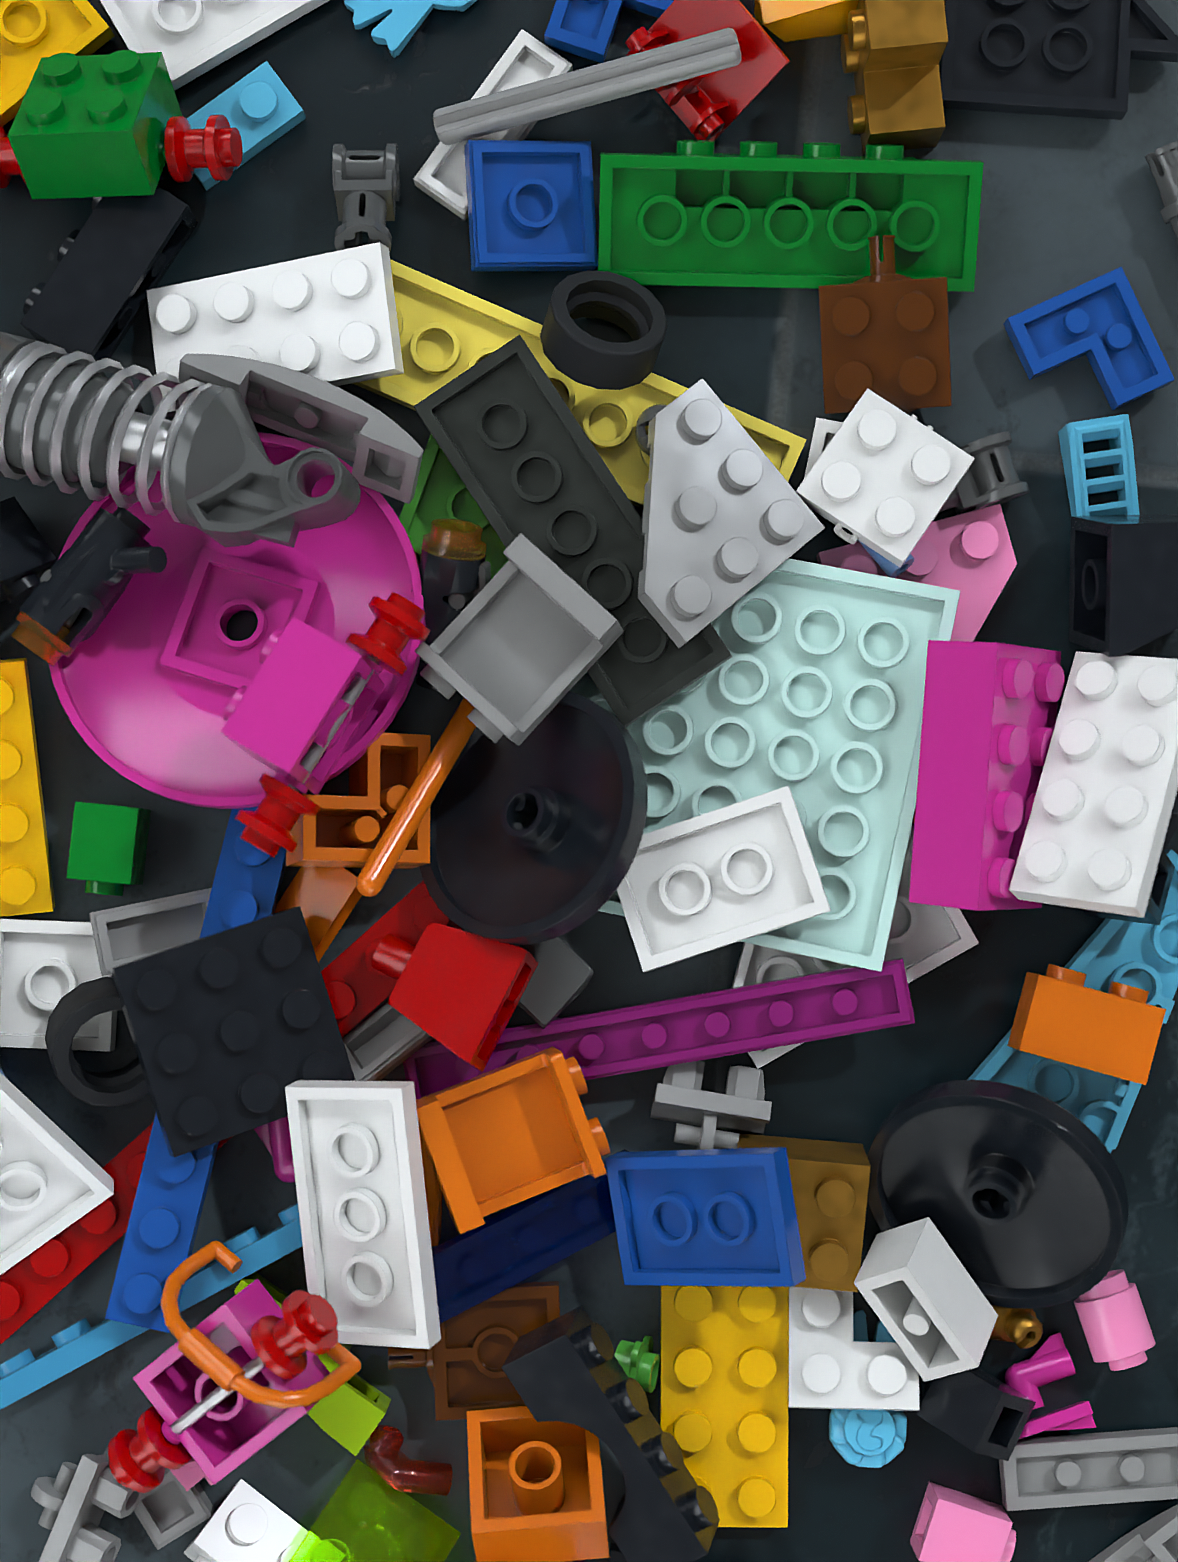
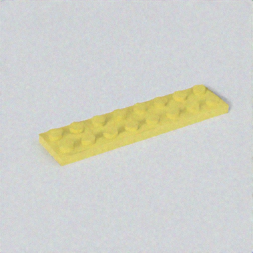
M390 259L404 373L352 384L415 410L413 406L518 335H521L632 505L643 509L645 484L649 479L650 456L641 450L636 441L637 420L647 408L656 404L669 405L689 388L654 373H650L640 384L621 390L596 389L577 383L558 371L544 354L540 339L543 325ZM724 404L788 482L807 439ZM649 425L645 426L646 435H648Z

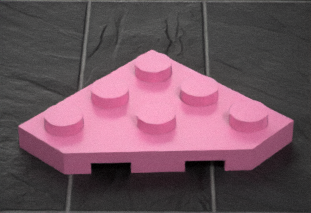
M1001 504L932 522L911 552V555L915 558L913 564L896 577V579L960 590L950 641H974L1017 565ZM860 542L822 551L816 555L818 564L888 577Z

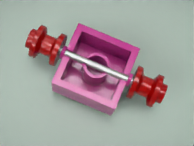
M391 592L387 600L373 596L368 604L376 617L366 634L350 633L345 641L356 652L292 616L284 630L281 628L275 630L266 641L259 658L262 666L249 687L241 686L233 694L225 708L223 719L226 723L220 732L251 757L285 777L284 781L288 783V785H285L263 772L258 780L266 793L256 811L240 810L235 817L236 820L246 825L240 838L273 858L281 847L291 853L295 851L298 844L290 832L300 815L316 816L321 809L319 805L300 794L299 791L304 794L307 791L314 795L319 794L386 686L378 675L385 669L396 676L402 677L407 670V666L401 659L400 654L410 639L425 641L430 633V630L421 623L426 613L419 606L397 593Z
M258 1278L195 1327L243 1368L246 1378L260 1386L280 1391L305 1389L330 1374L317 1355L326 1354L338 1342V1318L333 1307L326 1299L316 1294L312 1295L308 1292L297 1290L284 1299L281 1309ZM177 1342L133 1377V1380L153 1406L140 1415L137 1422V1431L134 1429H123L109 1441L108 1457L110 1471L114 1478L124 1487L131 1488L136 1492L148 1493L162 1483L165 1475L164 1467L172 1470L180 1469L193 1457L212 1484L215 1485L306 1414L319 1401L309 1406L280 1409L254 1403L234 1390L226 1392L178 1350L179 1342Z

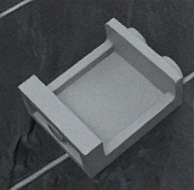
M521 533L503 552L509 561L431 645L428 646L425 642H422L415 650L428 663L420 674L448 700L456 691L466 698L475 707L467 718L494 743L505 734L518 746L624 632L617 619Z

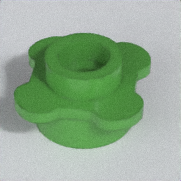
M645 1335L643 1342L621 1340L614 1356L628 1378L631 1377L638 1381L645 1393H652L656 1387L660 1371V1355L652 1353L653 1337Z

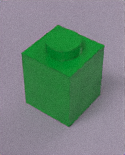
M75 802L67 878L86 880L85 893L123 896L124 884L143 885L151 810Z

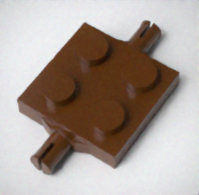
M895 235L883 236L884 260L882 262L880 236L867 237L869 240L870 276L861 278L851 284L819 286L825 414L851 412L867 388L906 414L919 408L952 406L948 277L913 279L896 274Z
M559 1281L436 1286L441 1340L430 1349L388 1347V1356H390L388 1359L389 1370L395 1368L427 1367V1373L435 1390L436 1421L467 1419V1411L526 1406L502 1369V1365L519 1337L561 1316Z

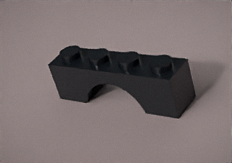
M581 1305L519 1337L502 1365V1369L537 1422H567L590 1431L611 1449L620 1463L625 1478V1494L620 1500L607 1531L627 1562H692L708 1555L720 1521L716 1503L705 1487L697 1485L686 1468L682 1451L676 1439L670 1433L663 1432L650 1412L648 1400L641 1385L634 1378H628L614 1356L613 1345L605 1329L601 1325L593 1323Z

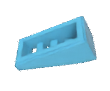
M1123 414L1066 424L1058 432L1071 516L1140 515L1129 415ZM1109 439L1110 450L1084 454L1083 443ZM1113 465L1114 476L1086 480L1085 469ZM1117 490V502L1089 506L1088 495Z

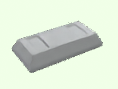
M212 888L89 913L101 976L110 975L109 968L199 939Z
M387 1002L342 1039L355 1080L380 1081L432 1040L433 1037Z

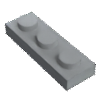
M1178 1427L1018 1439L1009 1460L999 1459L1003 1506L1007 1511L1178 1499Z

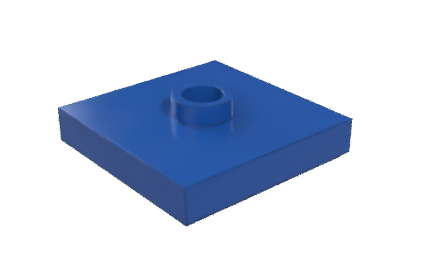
M467 141L464 146L471 271H593L598 267L591 141Z

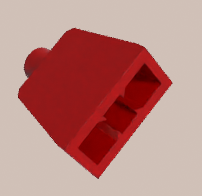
M430 922L426 926L416 946L390 933L387 934L379 943L372 959L373 969L398 980L389 996L388 1004L466 1063L481 1072L484 1071L539 964L527 950L519 946L490 940L435 922Z

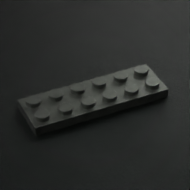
M518 335L413 406L504 546L507 548L520 533L523 534L618 620L624 632L587 672L625 728L732 658L731 653L711 623L682 647L678 648L638 599L639 572L643 569L645 535H642L643 520L521 335Z

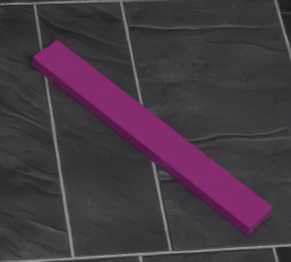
M903 958L884 961L882 972L853 966L554 1019L544 1029L537 1022L505 1028L483 1072L473 1068L437 1040L429 1041L405 1060L403 1066L406 1081H414L415 1097L417 1100L552 1046L562 1051L565 1059L574 1056L580 1066L584 1079L590 1080L913 1024L915 1019Z

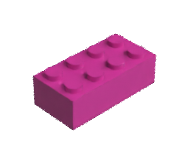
M928 640L909 902L976 911L1042 908V903L1018 900L1009 891L1055 728L1058 700L1061 698L1064 690L1065 677L1060 665L1061 651L992 642Z

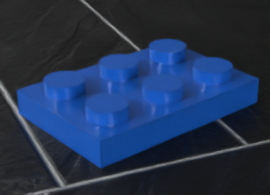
M786 1147L617 1152L605 1158L624 1285L794 1287L806 1280Z

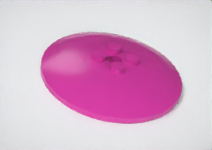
M258 432L265 452L274 465H279L292 459L305 449L311 447L319 448L298 439ZM338 458L341 461V463L352 473L353 467L344 462L342 459ZM136 465L127 470L126 475L119 484V490L122 495L130 496L136 489ZM158 470L148 490V499L153 503H158L163 498L160 484L161 471ZM327 475L319 479L312 489V497L325 495L334 484L335 475ZM359 484L361 490L360 502L351 516L344 521L329 526L299 531L294 548L262 539L249 545L224 547L198 528L175 522L167 509L157 516L148 515L139 501L126 509L151 529L144 539L151 546H159L165 551L167 556L165 569L159 573L134 574L125 591L95 633L87 640L80 642L75 649H72L45 629L47 660L54 687L72 725L86 744L105 763L128 780L152 793L193 806L217 809L257 807L266 795L258 782L263 772L288 785L284 781L285 777L251 757L220 732L226 723L223 719L224 711L233 694L241 686L249 687L262 666L259 661L260 654L268 638L275 630L279 628L284 630L292 616L356 652L345 641L350 633L366 634L376 617L368 604L373 596L387 600L391 592H394L410 600L424 611L423 595H421L422 582L417 555L405 528L382 494ZM111 494L101 501L94 500L66 540L59 558L72 546L100 508L111 514L115 512L118 507ZM249 610L255 612L258 624L253 635L243 641L229 639L227 635L229 619L239 611ZM424 616L423 619L421 620V623L426 626V624H425V616ZM410 639L400 654L401 659L407 666V670L402 677L396 676L385 669L378 675L386 686L327 781L338 776L366 753L368 747L385 732L394 720L416 676L421 657L415 650L424 642L423 640Z

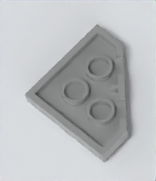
M703 378L658 412L649 422L647 448H650L649 479L645 484L642 535H645L643 569L639 572L638 599L678 648L687 643L825 528Z

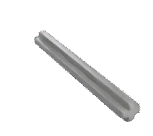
M725 28L439 108L433 113L435 131L440 142L444 145H452L737 66L742 59L738 37L734 29Z

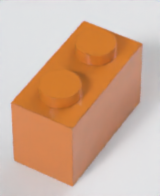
M1048 964L1045 976L1031 972L1026 973L1007 1046L1142 1085L1147 1084L1166 1012L1164 1008L1146 1004L1149 991L1113 981L1110 982L1108 993L1084 987L1087 974Z

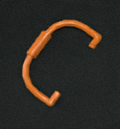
M216 1240L208 1243L182 1261L166 1279L160 1303L165 1324L179 1342L178 1350L226 1392L234 1390L254 1403L280 1409L309 1406L331 1395L361 1369L360 1360L337 1342L336 1346L326 1354L340 1366L321 1381L305 1389L280 1391L260 1386L246 1378L245 1370L197 1328L190 1329L181 1318L177 1302L181 1286L191 1275L212 1260H217L231 1273L236 1272L240 1268L242 1260L225 1245Z

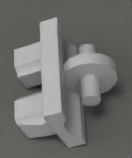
M700 1060L668 1066L663 1083H657L650 1118L678 1122L676 1123L674 1142L694 1145L697 1146V1150L737 1148V1142H739V1133L763 1135L765 1125L770 1121L772 1102L764 1101V1075L761 1069L730 1066L727 1074L725 1094L701 1090L705 1062Z
M108 1447L103 1455H82L79 1465L63 1462L56 1478L39 1477L35 1480L31 1489V1497L44 1507L38 1524L52 1530L39 1562L115 1561L121 1547V1539L98 1527L104 1511L120 1519L131 1515L137 1507L142 1493L124 1487L114 1478L109 1467Z

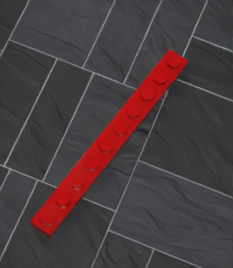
M424 880L321 971L342 1038L390 996L398 981L372 968L374 953L381 940L390 933L416 946L424 929L430 922L459 930L463 929L438 908L430 896ZM153 1123L103 1167L114 1179V1194L0 1275V1344L9 1339L126 1233ZM232 1137L219 1141L217 1151Z

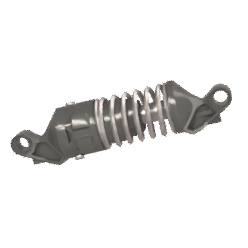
M0 331V476L19 480L28 475L33 485L42 487L55 481L61 492L73 494L83 487L88 498L95 501H101L111 494L117 507L126 509L139 501L145 513L157 516L167 509L175 522L198 528L224 547L249 545L262 539L294 548L299 531L321 528L344 521L355 512L360 502L361 490L357 479L332 452L324 448L311 447L305 449L292 459L279 465H274L265 452L249 410L239 391L215 384H205L194 379L180 383L176 376L166 372L152 376L148 369L137 365L123 368L120 362L109 358L95 361L92 355L81 351L67 354L64 348ZM104 371L113 373L114 375L111 378H107ZM132 377L143 381L136 390H134L130 379ZM159 385L172 388L164 398H162ZM149 390L154 406L152 416L144 414L140 400ZM178 399L180 407L173 421L166 420V413ZM134 464L136 465V489L130 496L122 495L119 490V484L126 475L127 470ZM158 470L161 471L160 484L163 498L160 502L153 503L148 499V490ZM327 475H335L334 484L325 495L312 497V489L319 479ZM91 480L106 483V486L102 489L92 486Z

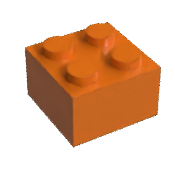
M527 1406L467 1411L471 1534L477 1562H566L609 1558L599 1437L580 1426L567 1422H537Z

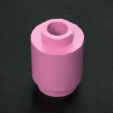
M1123 1269L1109 1271L1096 1286L1079 1296L1074 1301L1094 1362H1108L1111 1371H1119L1146 1362L1148 1359L1145 1351L1152 1348L1156 1342L1136 1284L1128 1283Z

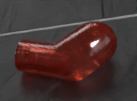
M377 1425L369 1437V1445L364 1446L365 1461L370 1468L394 1490L399 1492L447 1496L452 1485L451 1464L410 1459L400 1451L404 1438L399 1429L387 1425Z

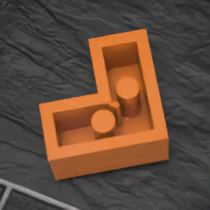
M382 733L368 747L366 753L349 767V796L303 794V796L319 805L321 809L316 816L300 815L290 833L298 846L293 853L286 850V866L363 868L430 756L431 735ZM430 807L394 869H413L430 863Z

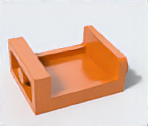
M552 1046L416 1100L419 1133L453 1224L460 1234L484 1225V1216L583 1176L591 1175L595 1179L607 1174L601 1157L610 1154V1147L598 1118L594 1117L587 1120L579 1096L588 1093L583 1073L574 1056L565 1059L562 1051Z

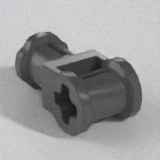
M387 143L385 150H347L344 144H334L332 152L333 189L338 220L342 221V225L335 231L334 245L336 250L363 246L364 231L368 232V244L380 242L389 248L390 253L392 236L386 227V221H395L396 201H399L400 162L397 143Z
M1009 431L978 439L960 448L975 459L939 512L954 508L956 514L960 515L975 509L979 510L997 504H1004L1030 492L1027 482L1019 481L1008 446L1012 443V438Z

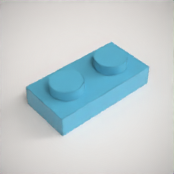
M265 61L187 118L191 129H203L210 115H224L230 127H236L240 133L243 149L241 166L305 120L306 116L269 63ZM195 168L194 174L206 191L219 182L213 179L208 168Z

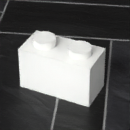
M927 1217L878 1233L854 1284L921 1378L926 1382L977 1368L998 1314L934 1223Z

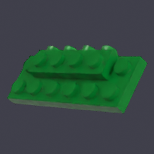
M677 140L676 152H663V154L601 153L598 271H609L631 278L640 285L819 289V286L851 284L861 278L870 276L869 240L867 237L880 236L882 262L884 260L883 236L895 235L896 274L913 279L948 277V291L974 292L984 164L980 160H939L903 157L904 145L866 144L865 156H840L841 144L827 142L803 143L802 155L777 154L778 143L769 141H741L739 154L714 153L715 141Z

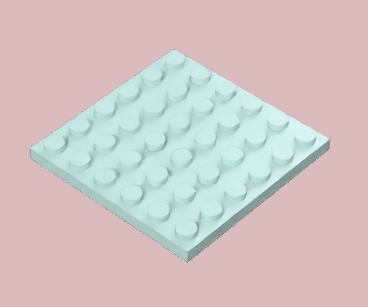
M788 558L711 622L713 628L731 653L732 658L626 727L639 749L646 772L648 807L643 834L785 786L790 787L831 911L740 942L882 972L916 809L928 640H951L960 590ZM586 672L570 691L588 698L616 717L594 681ZM617 890L598 911L625 917Z

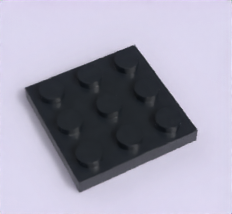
M300 906L292 907L109 968L169 1155L174 1158L287 1117L285 1087L298 1080L356 1081Z

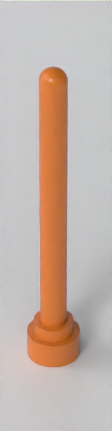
M463 698L360 872L356 880V887L362 895L372 897L381 891L474 732L476 725L467 716L475 707L466 698Z

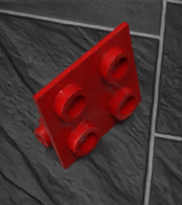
M674 0L648 31L644 26L640 27L625 42V45L630 49L627 54L629 56L725 28L734 29L742 54L741 62L737 66L654 88L698 140L716 141L790 62L788 57L740 0Z

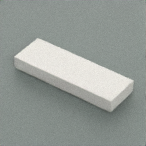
M521 29L471 100L572 72L573 64ZM537 121L470 140L523 141ZM468 140L452 145H444L440 142L414 177V184L465 221L468 218L464 146Z

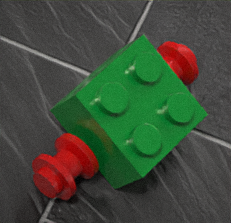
M120 50L106 55L85 56L59 53L41 58L8 135L0 125V189L6 188L9 185L12 175H21L32 199L154 195L165 163H167L171 177L176 182H189L193 177L195 168H208L214 180L226 181L230 179L233 168L239 167L242 162V140L238 129L230 127L227 118L222 114L210 115L203 129H191L188 120L182 116L162 52L136 53L132 50Z

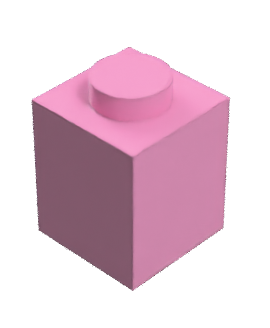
M929 1482L910 1544L920 1562H1010L1016 1544V1531L1011 1529L1013 1522L1001 1505Z

